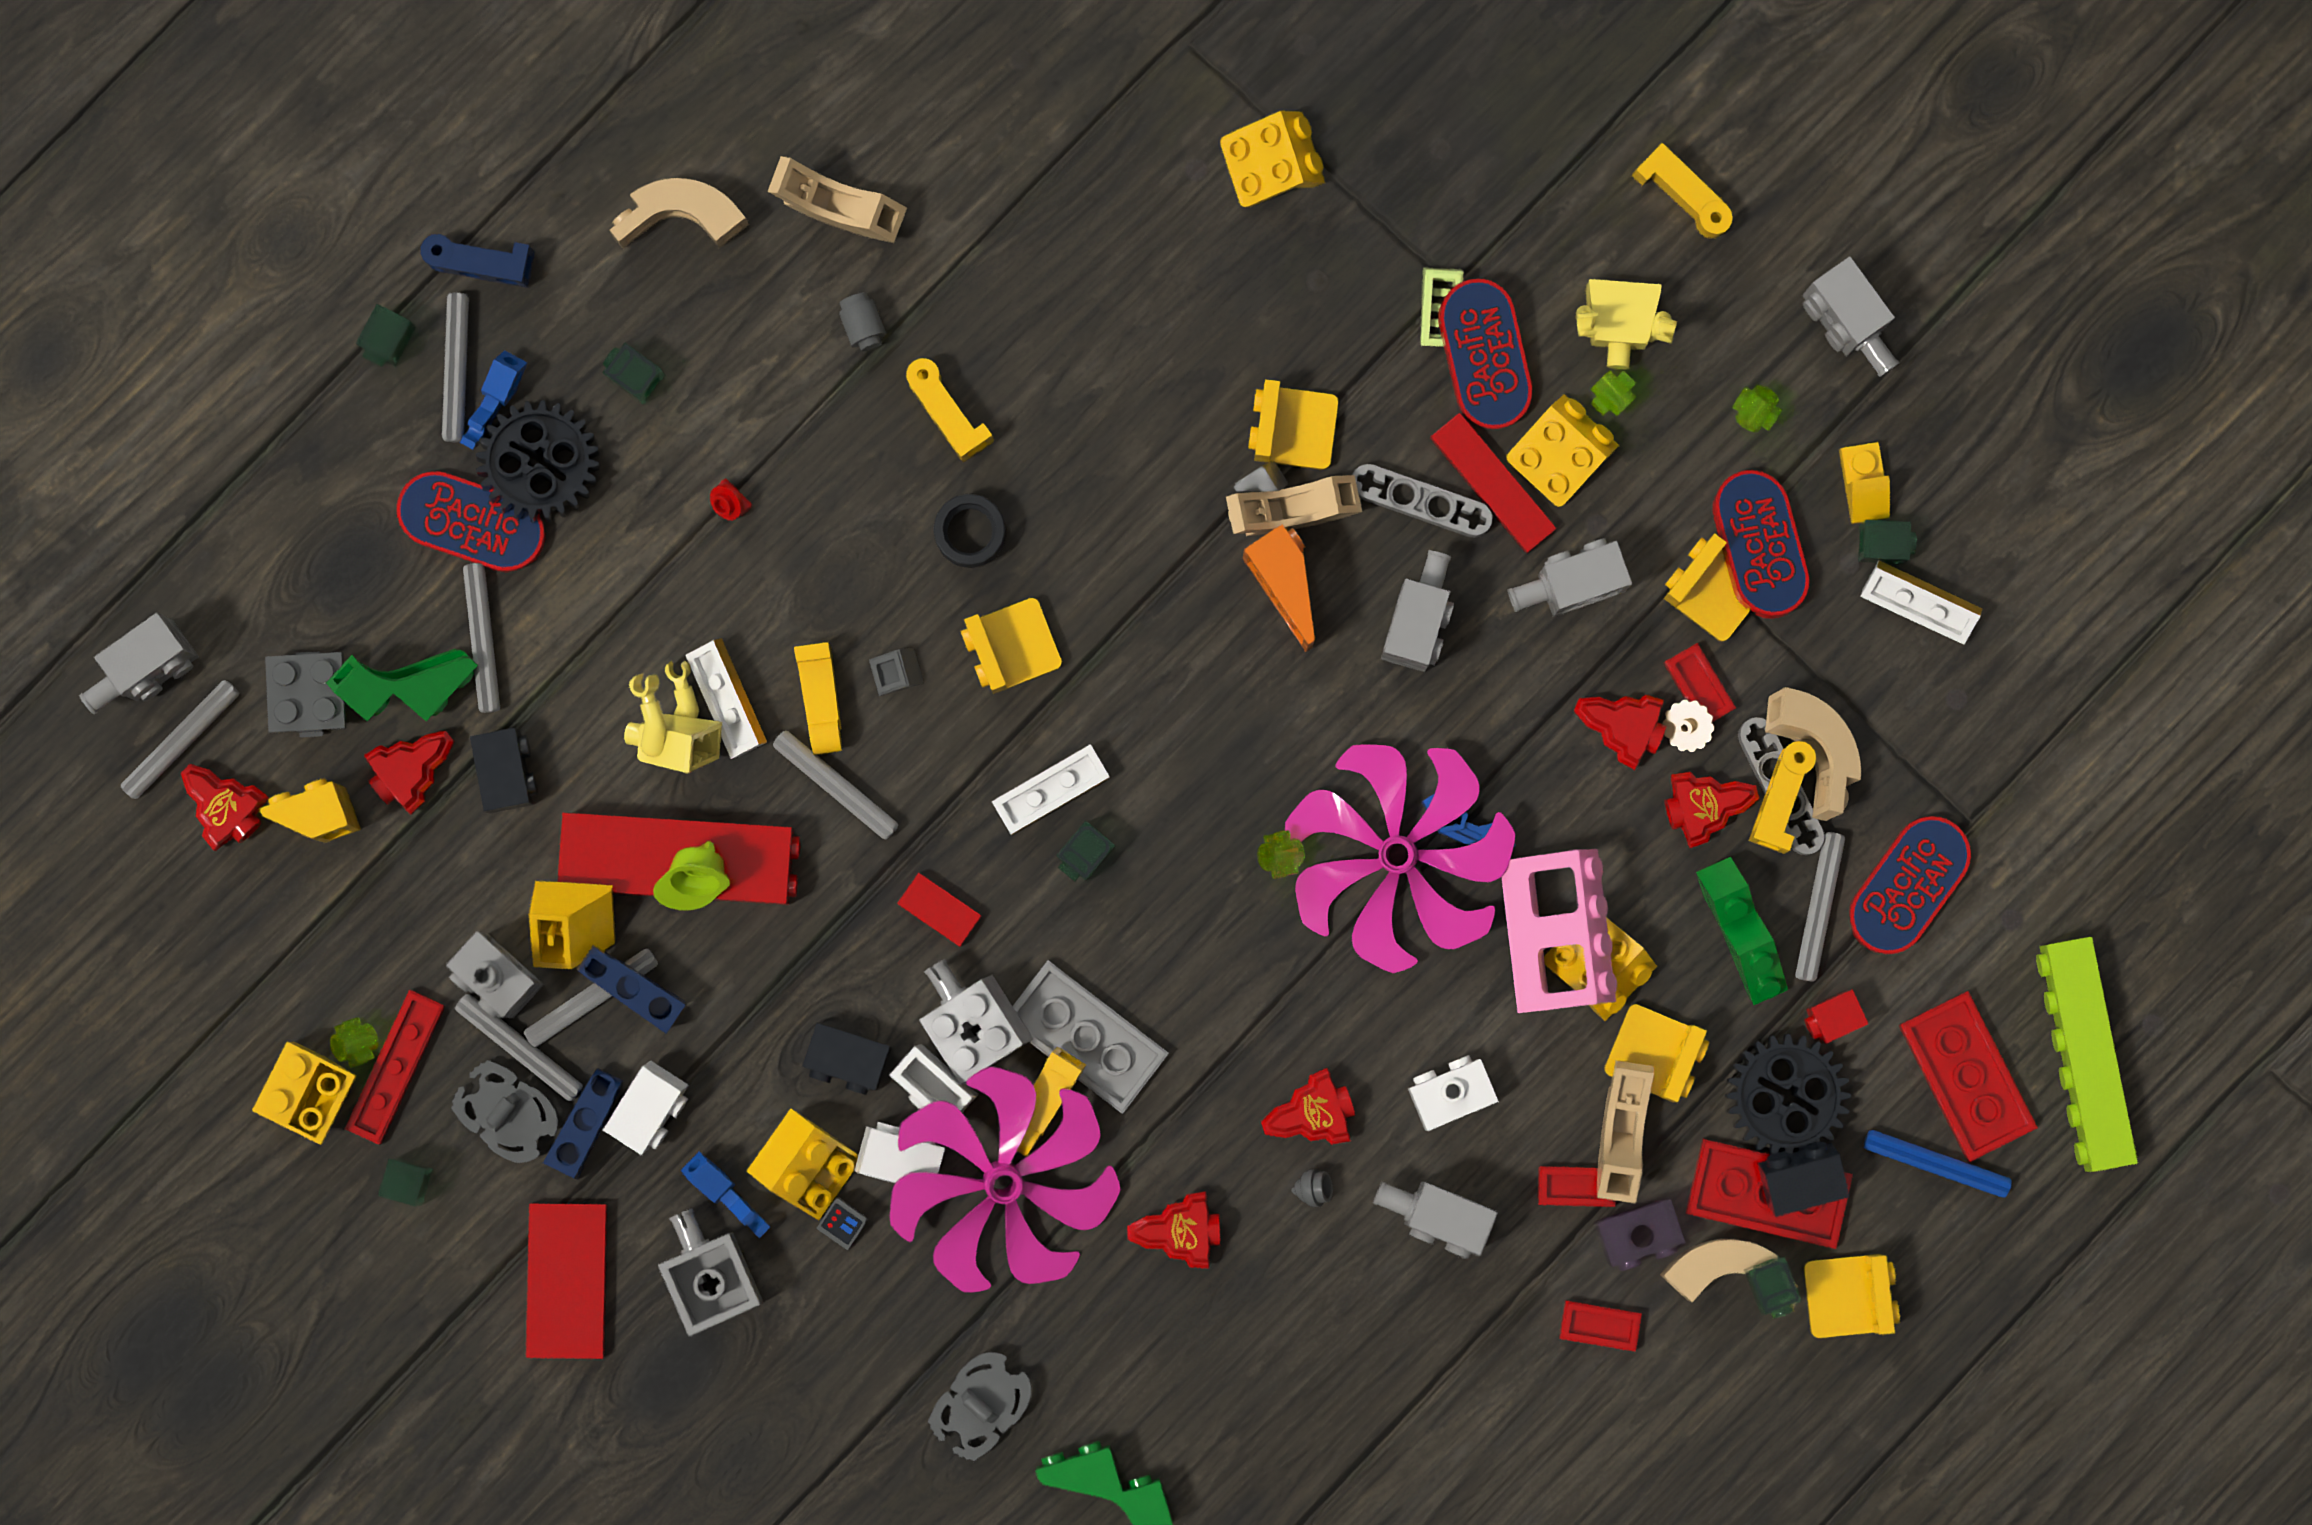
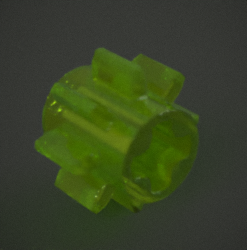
M1609 370L1590 389L1596 396L1591 404L1602 416L1610 410L1617 417L1636 399L1637 396L1631 391L1636 382L1624 370L1618 376Z
M1756 385L1753 390L1747 386L1744 387L1732 406L1733 409L1738 411L1735 416L1737 422L1751 432L1760 431L1762 426L1769 431L1782 412V409L1776 406L1779 403L1777 394L1763 385Z
M1289 830L1264 835L1265 843L1260 845L1257 852L1258 862L1262 869L1272 871L1273 879L1298 874L1297 866L1303 863L1305 857L1304 847L1300 840L1290 838Z
M355 1017L334 1027L336 1034L331 1036L330 1047L337 1060L341 1062L348 1060L349 1066L352 1068L374 1059L372 1051L378 1048L379 1040L372 1025L369 1023L361 1025L359 1017Z

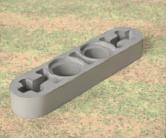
M1361 465L1352 474L1355 475L1359 498L1370 503L1473 538L1484 535L1492 524L1491 511L1481 502L1375 465ZM1367 472L1374 474L1373 481L1384 485L1385 477L1392 479L1387 488L1386 499L1378 497L1382 491L1381 489L1370 487L1368 492L1362 491V483L1357 481L1358 476L1365 477ZM1404 484L1411 487L1414 492L1413 501L1407 505L1396 503L1392 496L1396 486ZM1435 497H1443L1449 503V513L1441 518L1431 515L1428 509L1429 501ZM1456 502L1464 505L1460 511L1461 513L1471 515L1474 510L1480 511V518L1485 521V525L1478 524L1474 530L1469 528V521L1458 517L1457 524L1451 523L1450 520L1456 512Z
M1755 717L1741 725L1738 739L1765 794L1770 779L1763 774V764L1770 758L1778 760L1783 747L1777 735L1766 733L1761 738L1765 749L1772 744L1775 751L1766 753L1756 760L1754 753L1760 752L1761 749L1756 741L1749 742L1746 736L1751 733L1750 725H1754L1756 729L1763 728L1765 730L1766 720ZM1800 786L1797 794L1800 807L1796 813L1790 814L1788 821L1798 819L1806 813L1809 820L1802 821L1801 823L1807 832L1814 831L1816 837L1811 840L1813 846L1808 848L1806 844H1798L1796 838L1801 835V831L1797 824L1791 828L1787 824L1784 833L1795 836L1791 846L1793 851L1801 855H1809L1822 847L1825 836L1818 819L1812 818L1813 808L1802 786Z

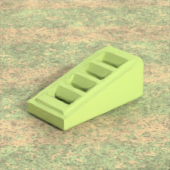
M1424 268L1420 345L1444 346L1441 334H1429L1430 327H1439L1438 319L1430 318L1431 311L1439 312L1441 303H1431L1432 296L1445 297L1451 288H1432L1433 281H1453V288V286L1463 281V271L1459 269Z

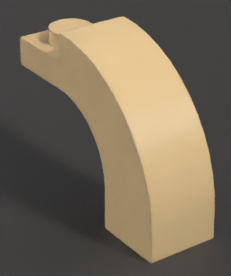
M782 156L768 189L769 193L784 200L785 205L805 215L852 233L892 243L895 242L907 207L881 193L864 191L841 184L820 175L791 158Z
M671 178L649 183L631 193L630 196L638 208L634 211L627 209L614 219L613 224L615 226L610 229V232L621 247L625 248L658 221L670 217H682L699 224L720 248L749 224L737 206L716 188L696 180Z
M1355 475L1330 476L1279 491L1236 493L1226 497L1233 534L1246 533V536L1268 534L1281 524L1288 531L1292 528L1298 529L1362 512Z
M1785 687L1769 696L1765 732L1787 737L1796 742H1806L1812 746L1816 754L1814 765L1816 770V787L1812 818L1827 821L1842 814L1846 808L1849 798L1846 786L1861 780V763L1858 748L1848 726L1833 708L1809 693Z
M1615 1061L1611 1087L1608 1088L1601 1132L1597 1173V1198L1636 1203L1642 1174L1643 1131L1654 1077V1066Z
M1716 1239L1702 1242L1685 1250L1660 1275L1685 1299L1693 1302L1713 1280L1722 1275L1742 1273L1753 1278L1755 1270L1777 1261L1782 1262L1783 1260L1768 1249L1757 1244L1735 1239ZM1779 1264L1758 1272L1756 1276L1757 1282L1771 1295L1788 1288L1792 1289L1785 1273L1782 1271L1777 1275L1773 1273ZM1792 1280V1282H1793V1284H1794V1287H1795V1289H1796L1798 1286H1797V1284ZM1789 1291L1774 1297L1781 1304L1796 1299L1795 1295ZM1798 1301L1784 1307L1791 1310Z

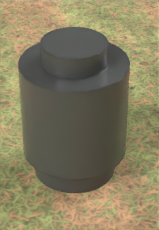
M858 293L840 301L841 311L839 315L851 347H860V350L864 352L882 345L881 338L885 337L887 333L875 301L870 300L868 293Z

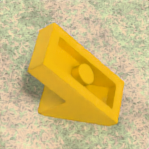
M1879 442L1841 448L1839 453L1851 524L1890 518L1889 476H1884Z

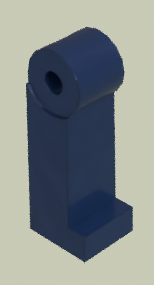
M433 234L428 236L421 245L423 260L436 271L528 288L535 251L528 244L514 242L512 253L452 243L444 235Z
M595 945L591 947L577 968L581 974L666 1034L686 1005L685 1001L679 996L664 989L623 961H618Z
M599 1068L596 1069L546 1156L544 1164L576 1180L579 1179L585 1167L584 1164L612 1111L610 1109L621 1091L624 1083L623 1080Z

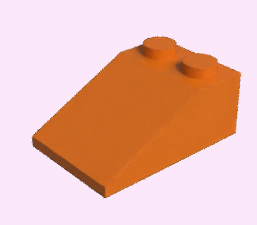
M1281 524L1245 548L1243 560L1305 652L1313 647L1315 638L1304 555L1302 554L1305 545L1293 528L1287 531L1283 524Z

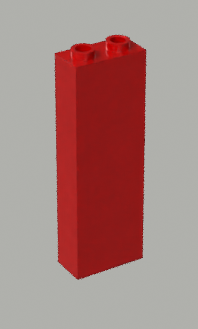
M562 813L557 882L612 885L613 894L654 897V886L669 871L674 856L678 851L689 847H700L709 841L714 844L715 853L722 857L724 873L730 879L728 888L722 891L714 901L789 905L790 897H796L798 875L791 874L792 859H799L800 837L794 836V829L792 827Z

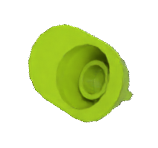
M707 841L700 847H689L678 851L674 856L669 871L654 886V897L660 904L671 909L695 910L708 905L722 891L727 889L730 885V879L724 873L722 857L715 853L714 844Z

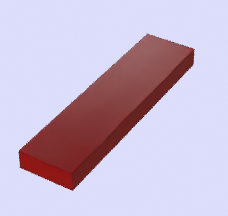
M1458 413L1430 437L1526 554L1557 529L1461 413Z
M413 990L408 991L346 1124L345 1130L378 1145L382 1144L446 1005Z

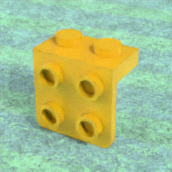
M1279 111L1225 135L1221 139V147L1239 202L1243 207H1252L1293 188H1314L1325 183L1322 174L1323 163L1320 156L1314 150L1310 137L1312 134L1311 126L1302 112Z
M1265 379L1264 390L1256 389L1253 411L1261 412L1259 427L1251 426L1248 449L1256 450L1254 461L1267 463L1275 461L1276 464L1320 470L1327 469L1331 461L1338 408L1337 397L1333 394L1280 388V381Z
M1562 395L1508 453L1507 460L1554 505L1563 506L1619 445L1614 441L1613 434L1605 426L1596 424L1586 415L1585 408L1578 401Z
M1714 533L1708 541L1701 537L1688 554L1693 559L1685 571L1680 567L1676 569L1665 584L1670 590L1663 599L1719 641H1726L1746 617L1750 609H1746L1741 605L1734 594L1722 550L1727 542Z
M1035 598L1026 599L983 617H979L976 614L964 619L967 629L960 632L968 652L976 650L981 664L974 667L982 688L990 685L993 694L1057 670L1062 664L1040 604Z
M1607 917L1608 935L1612 941V970L1617 980L1616 1002L1589 1005L1604 1021L1623 1008L1626 999L1638 986L1644 985L1649 980L1652 971L1657 967L1645 949ZM1580 944L1552 947L1544 956V964L1574 991L1585 989L1588 981L1583 947Z
M1631 1005L1627 1010L1605 1064V1073L1613 1077L1616 1060L1654 1066V1077L1650 1093L1671 1102H1678L1680 1096L1686 1098L1691 1090L1695 1077L1689 1074L1694 1062H1701L1706 1053L1709 1041L1705 1040L1704 1037L1707 1031L1694 1025H1685L1640 1005Z
M1874 1254L1808 1261L1804 1265L1810 1331L1814 1337L1825 1338L1864 1333H1895L1894 1324H1898L1900 1321L1898 1303L1896 1300L1891 1301L1890 1285H1895V1271L1893 1263L1887 1262L1886 1255Z

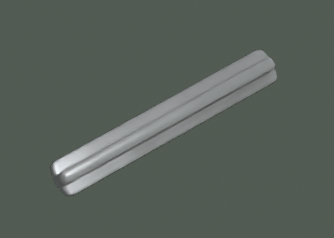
M449 293L447 296L442 438L447 442H460L464 435L469 298L464 293Z
M480 563L467 564L463 567L473 661L478 665L474 669L478 709L482 713L499 711L500 701L485 567Z
M222 681L121 783L123 791L131 798H139L239 696L238 690L230 682Z
M783 731L775 739L773 747L882 839H888L896 831L898 823L820 757L813 755V751L789 731Z
M1833 832L1824 834V843L1820 851L1795 974L1796 978L1810 982L1817 979L1845 843V836Z
M649 949L642 950L624 962L643 975L658 965L657 959ZM593 983L525 1029L524 1035L533 1047H538L612 997V995Z
M465 994L458 1001L455 1010L566 1100L571 1101L580 1093L583 1086L578 1080L537 1047H533L527 1039L502 1019H499L497 1016L493 1018L478 1004L479 1001L470 994Z

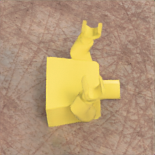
M1595 279L1588 281L1586 285L1587 305L1580 306L1576 311L1579 337L1586 336L1591 338L1592 346L1608 347V368L1629 369L1631 349H1645L1648 342L1659 340L1672 344L1677 321L1672 320L1671 315L1664 311H1660L1655 315L1661 293V284Z
M671 661L666 665L665 673L674 682L676 688L674 695L677 707L674 714H663L659 700L656 701L654 692H656L660 684L656 674L646 678L645 690L641 686L643 674L634 676L629 686L635 696L642 698L643 704L640 706L645 722L641 724L628 723L625 729L624 740L628 745L638 746L637 757L639 761L690 773L719 759L722 722L697 718L699 707L691 685H688L687 677L691 673V667L688 662H682L683 675L679 676L674 673L673 662Z

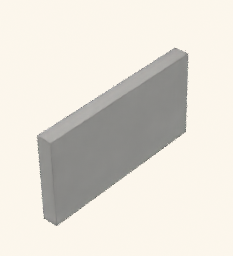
M1050 961L1045 963L1013 1005L1014 1010L1033 1038L1030 1043L1048 1057L1058 1046L1085 1063L1086 1067L1078 1080L1122 1114L1169 1054Z

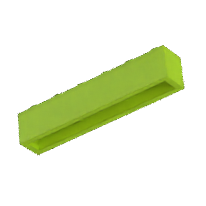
M2092 937L2039 946L2041 954L2036 955L2037 968L2040 976L2046 977L2048 992H2044V1003L2047 1013L2049 1015L2053 1014L2056 1029L2051 1031L2052 1042L2055 1051L2061 1052L2064 1066L2059 1068L2060 1082L2064 1090L2068 1089L2071 1105H2067V1117L2072 1128L2076 1127L2079 1142L2074 1143L2076 1160L2079 1165H2084L2086 1172L2137 1164Z

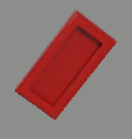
M1698 643L1664 662L1666 669L1684 699L1690 702L1696 700L1700 705L1706 706L1708 713L1713 716V721L1736 708Z
M919 872L897 903L959 947L964 943L982 916Z
M1538 1166V1205L1615 1207V1200L1597 1198L1598 1168Z
M1565 1300L1559 1339L1636 1352L1642 1314Z

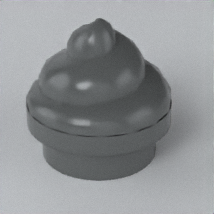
M1310 1169L1305 1171L1301 1178L1295 1182L1291 1191L1310 1207H1321L1323 1203L1330 1202L1332 1199V1180L1328 1172Z

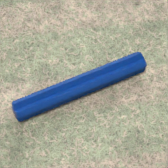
M1870 1130L1866 1135L1864 1148L1868 1151L1999 1197H2007L2010 1191L2012 1180L2008 1177L1875 1130Z

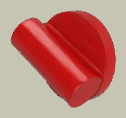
M727 478L714 487L710 493V502L713 510L726 520L737 519L739 516L747 513L753 506Z

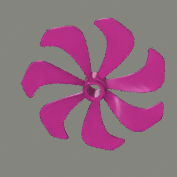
M1353 745L1339 758L1336 768L1357 772L1368 779L1380 800L1390 835L1388 839L1383 841L1347 802L1335 793L1327 790H1317L1309 793L1285 822L1286 839L1289 848L1292 850L1308 836L1318 832L1344 835L1379 850L1378 859L1333 861L1306 868L1296 881L1295 892L1302 923L1312 931L1322 936H1328V913L1333 900L1343 890L1358 880L1382 868L1389 871L1361 912L1352 933V944L1356 953L1361 958L1391 973L1401 972L1418 963L1417 958L1399 946L1393 932L1392 912L1399 876L1402 873L1407 874L1421 923L1431 941L1437 946L1445 949L1459 948L1485 936L1492 926L1495 915L1494 906L1474 911L1458 909L1444 900L1415 867L1419 860L1468 880L1491 882L1503 876L1509 866L1516 834L1509 821L1500 812L1496 813L1493 824L1486 836L1476 843L1454 849H1417L1415 842L1454 821L1472 807L1480 792L1479 781L1456 750L1447 748L1428 749L1427 753L1433 761L1438 774V785L1428 809L1407 837L1400 836L1407 785L1406 761L1397 749L1386 745ZM1398 843L1404 845L1409 854L1407 861L1401 866L1393 864L1389 859L1391 847Z
M988 1066L973 1074L966 1081L968 1086L978 1089L991 1097L995 1104L1000 1124L998 1161L989 1162L972 1126L964 1114L950 1102H931L901 1123L898 1134L899 1151H904L914 1145L927 1141L936 1142L957 1151L984 1171L983 1180L939 1173H908L898 1179L892 1190L890 1224L908 1242L913 1241L919 1218L926 1210L946 1199L983 1189L986 1190L988 1196L941 1238L933 1253V1260L937 1270L963 1292H978L991 1288L990 1282L983 1276L976 1265V1251L980 1234L996 1202L1005 1204L1006 1251L1011 1273L1023 1283L1035 1284L1066 1277L1077 1263L1080 1253L1078 1251L1056 1252L1046 1248L1034 1236L1016 1201L1020 1194L1026 1196L1060 1222L1079 1230H1089L1103 1222L1120 1193V1184L1116 1172L1111 1165L1105 1168L1092 1185L1080 1189L1047 1187L1024 1181L1021 1177L1075 1162L1091 1153L1099 1143L1100 1127L1087 1096L1070 1089L1062 1088L1059 1090L1063 1106V1119L1056 1132L1046 1143L1016 1165L1012 1164L1011 1161L1028 1129L1036 1103V1092L1033 1084L1021 1074ZM1009 1175L1012 1177L1011 1184L1004 1189H998L993 1186L994 1181L999 1176Z

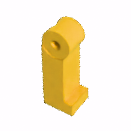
M1663 143L1632 174L1642 186L1651 178L1696 220V228L1701 235L1707 238H1717L1724 234L1732 224L1733 217L1729 207Z
M920 358L909 365L907 380L911 390L963 463L994 442L992 434L984 423L975 429L971 426L942 385L940 372L933 361Z
M827 642L796 646L794 651L798 664L813 755L842 751L841 721L831 645Z
M1802 741L1792 742L1781 751L1748 841L1783 854L1790 851L1795 836L1784 833L1804 774L1809 772L1816 762L1815 751L1808 743Z
M1058 1046L1051 1052L1034 1084L1036 1092L1035 1109L1028 1129L1017 1149L1019 1153L1026 1157L1040 1136H1043L1062 1105L1059 1090L1062 1088L1071 1090L1086 1067L1085 1063Z

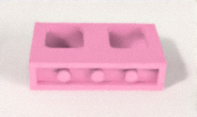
M1598 849L1573 850L1511 859L1506 872L1501 876L1518 1013L1616 1002L1617 980L1612 970V941L1608 935L1606 921L1608 905L1603 896L1601 879L1603 865L1598 855ZM1566 867L1572 868L1575 873L1578 898L1577 911L1569 914L1540 917L1534 873ZM1580 944L1584 949L1587 987L1583 990L1548 993L1543 950L1549 947Z

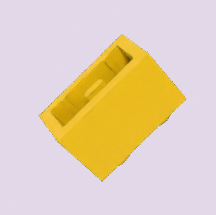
M326 779L306 784L304 786L306 792L298 795H291L290 792H285L268 799V806L260 808L262 816L311 839L324 843L361 830L346 787L333 781L327 782Z
M535 881L529 911L533 967L573 969L581 964L593 945L605 950L615 944L612 885Z
M286 1042L252 1111L322 1145L357 1075L296 1042Z
M790 1109L747 1172L773 1193L815 1219L820 1220L855 1170L859 1154L809 1119Z

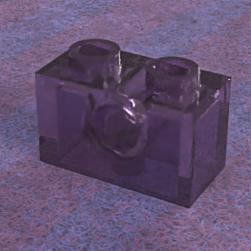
M1669 1198L1594 1222L1608 1265L1611 1267L1618 1265L1620 1271L1642 1265L1640 1258L1654 1253L1656 1259L1678 1253L1677 1246L1685 1243L1672 1201ZM1639 1225H1645L1651 1234L1650 1241L1643 1247L1635 1246L1631 1240L1633 1229Z

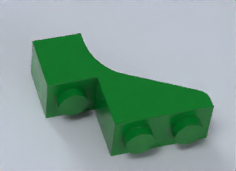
M458 648L393 671H380L370 668L351 655L326 684L366 721L373 715L377 716L385 710L390 701L389 697L393 693L422 719L427 721L431 716H436L443 711L448 703V697L457 688L464 687L474 675L473 670L478 665L469 655Z
M1726 858L1697 871L1696 874L1703 898L1723 933L1752 1004H1759L1788 991L1774 939L1756 912L1749 885L1732 858Z
M1100 1441L1078 1447L1079 1454L1068 1458L1064 1457L1063 1452L1041 1458L1043 1465L1035 1469L1037 1478L1043 1485L1113 1501L1126 1513L1132 1525H1173L1160 1478L1151 1480L1150 1474L1129 1480V1488L1123 1489L1110 1445L1102 1447Z

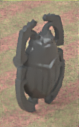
M489 1060L481 1063L479 1067H475L474 1071L470 1072V1078H476L481 1074L479 1078V1091L475 1094L466 1095L462 1099L465 1088L459 1087L458 1092L454 1094L455 1098L452 1101L453 1106L451 1109L470 1131L477 1133L480 1127L484 1128L485 1131L480 1134L481 1139L488 1144V1147L504 1159L516 1163L534 1160L541 1154L537 1150L536 1140L540 1136L547 1134L555 1136L557 1132L558 1116L556 1109L550 1100L536 1088L530 1087L521 1081L516 1089L512 1084L517 1081L518 1077L507 1068ZM491 1073H496L505 1080L503 1083L488 1082L485 1077ZM534 1097H537L542 1104L546 1114V1121H542L541 1111L534 1101ZM467 1101L472 1103V1107L475 1110L477 1117L475 1120L470 1119L466 1113L465 1106ZM498 1144L508 1147L523 1146V1151H506L499 1148Z
M994 1352L983 1353L970 1360L957 1374V1379L950 1387L957 1394L953 1398L948 1391L944 1393L936 1403L928 1420V1423L931 1425L930 1429L934 1431V1435L938 1437L939 1441H945V1435L941 1429L957 1431L960 1434L961 1444L965 1449L956 1446L953 1447V1453H957L959 1457H964L966 1460L971 1459L975 1461L992 1449L1000 1438L998 1434L993 1432L997 1427L1001 1433H1004L1011 1425H1014L1026 1410L1031 1398V1384L1025 1372H1021L1019 1375H1010L1005 1371L1004 1362L1006 1361V1356ZM983 1364L991 1365V1369L979 1370L967 1376V1373L975 1367ZM1015 1389H1019V1390H1020L1019 1406H1018V1408H1017L1015 1414L1012 1415L1011 1412H1012V1410H1013V1408H1014L1015 1399H1016ZM949 1405L951 1407L950 1422L944 1425L941 1414L943 1409ZM981 1436L987 1437L985 1443L978 1447H972L967 1444L970 1439Z

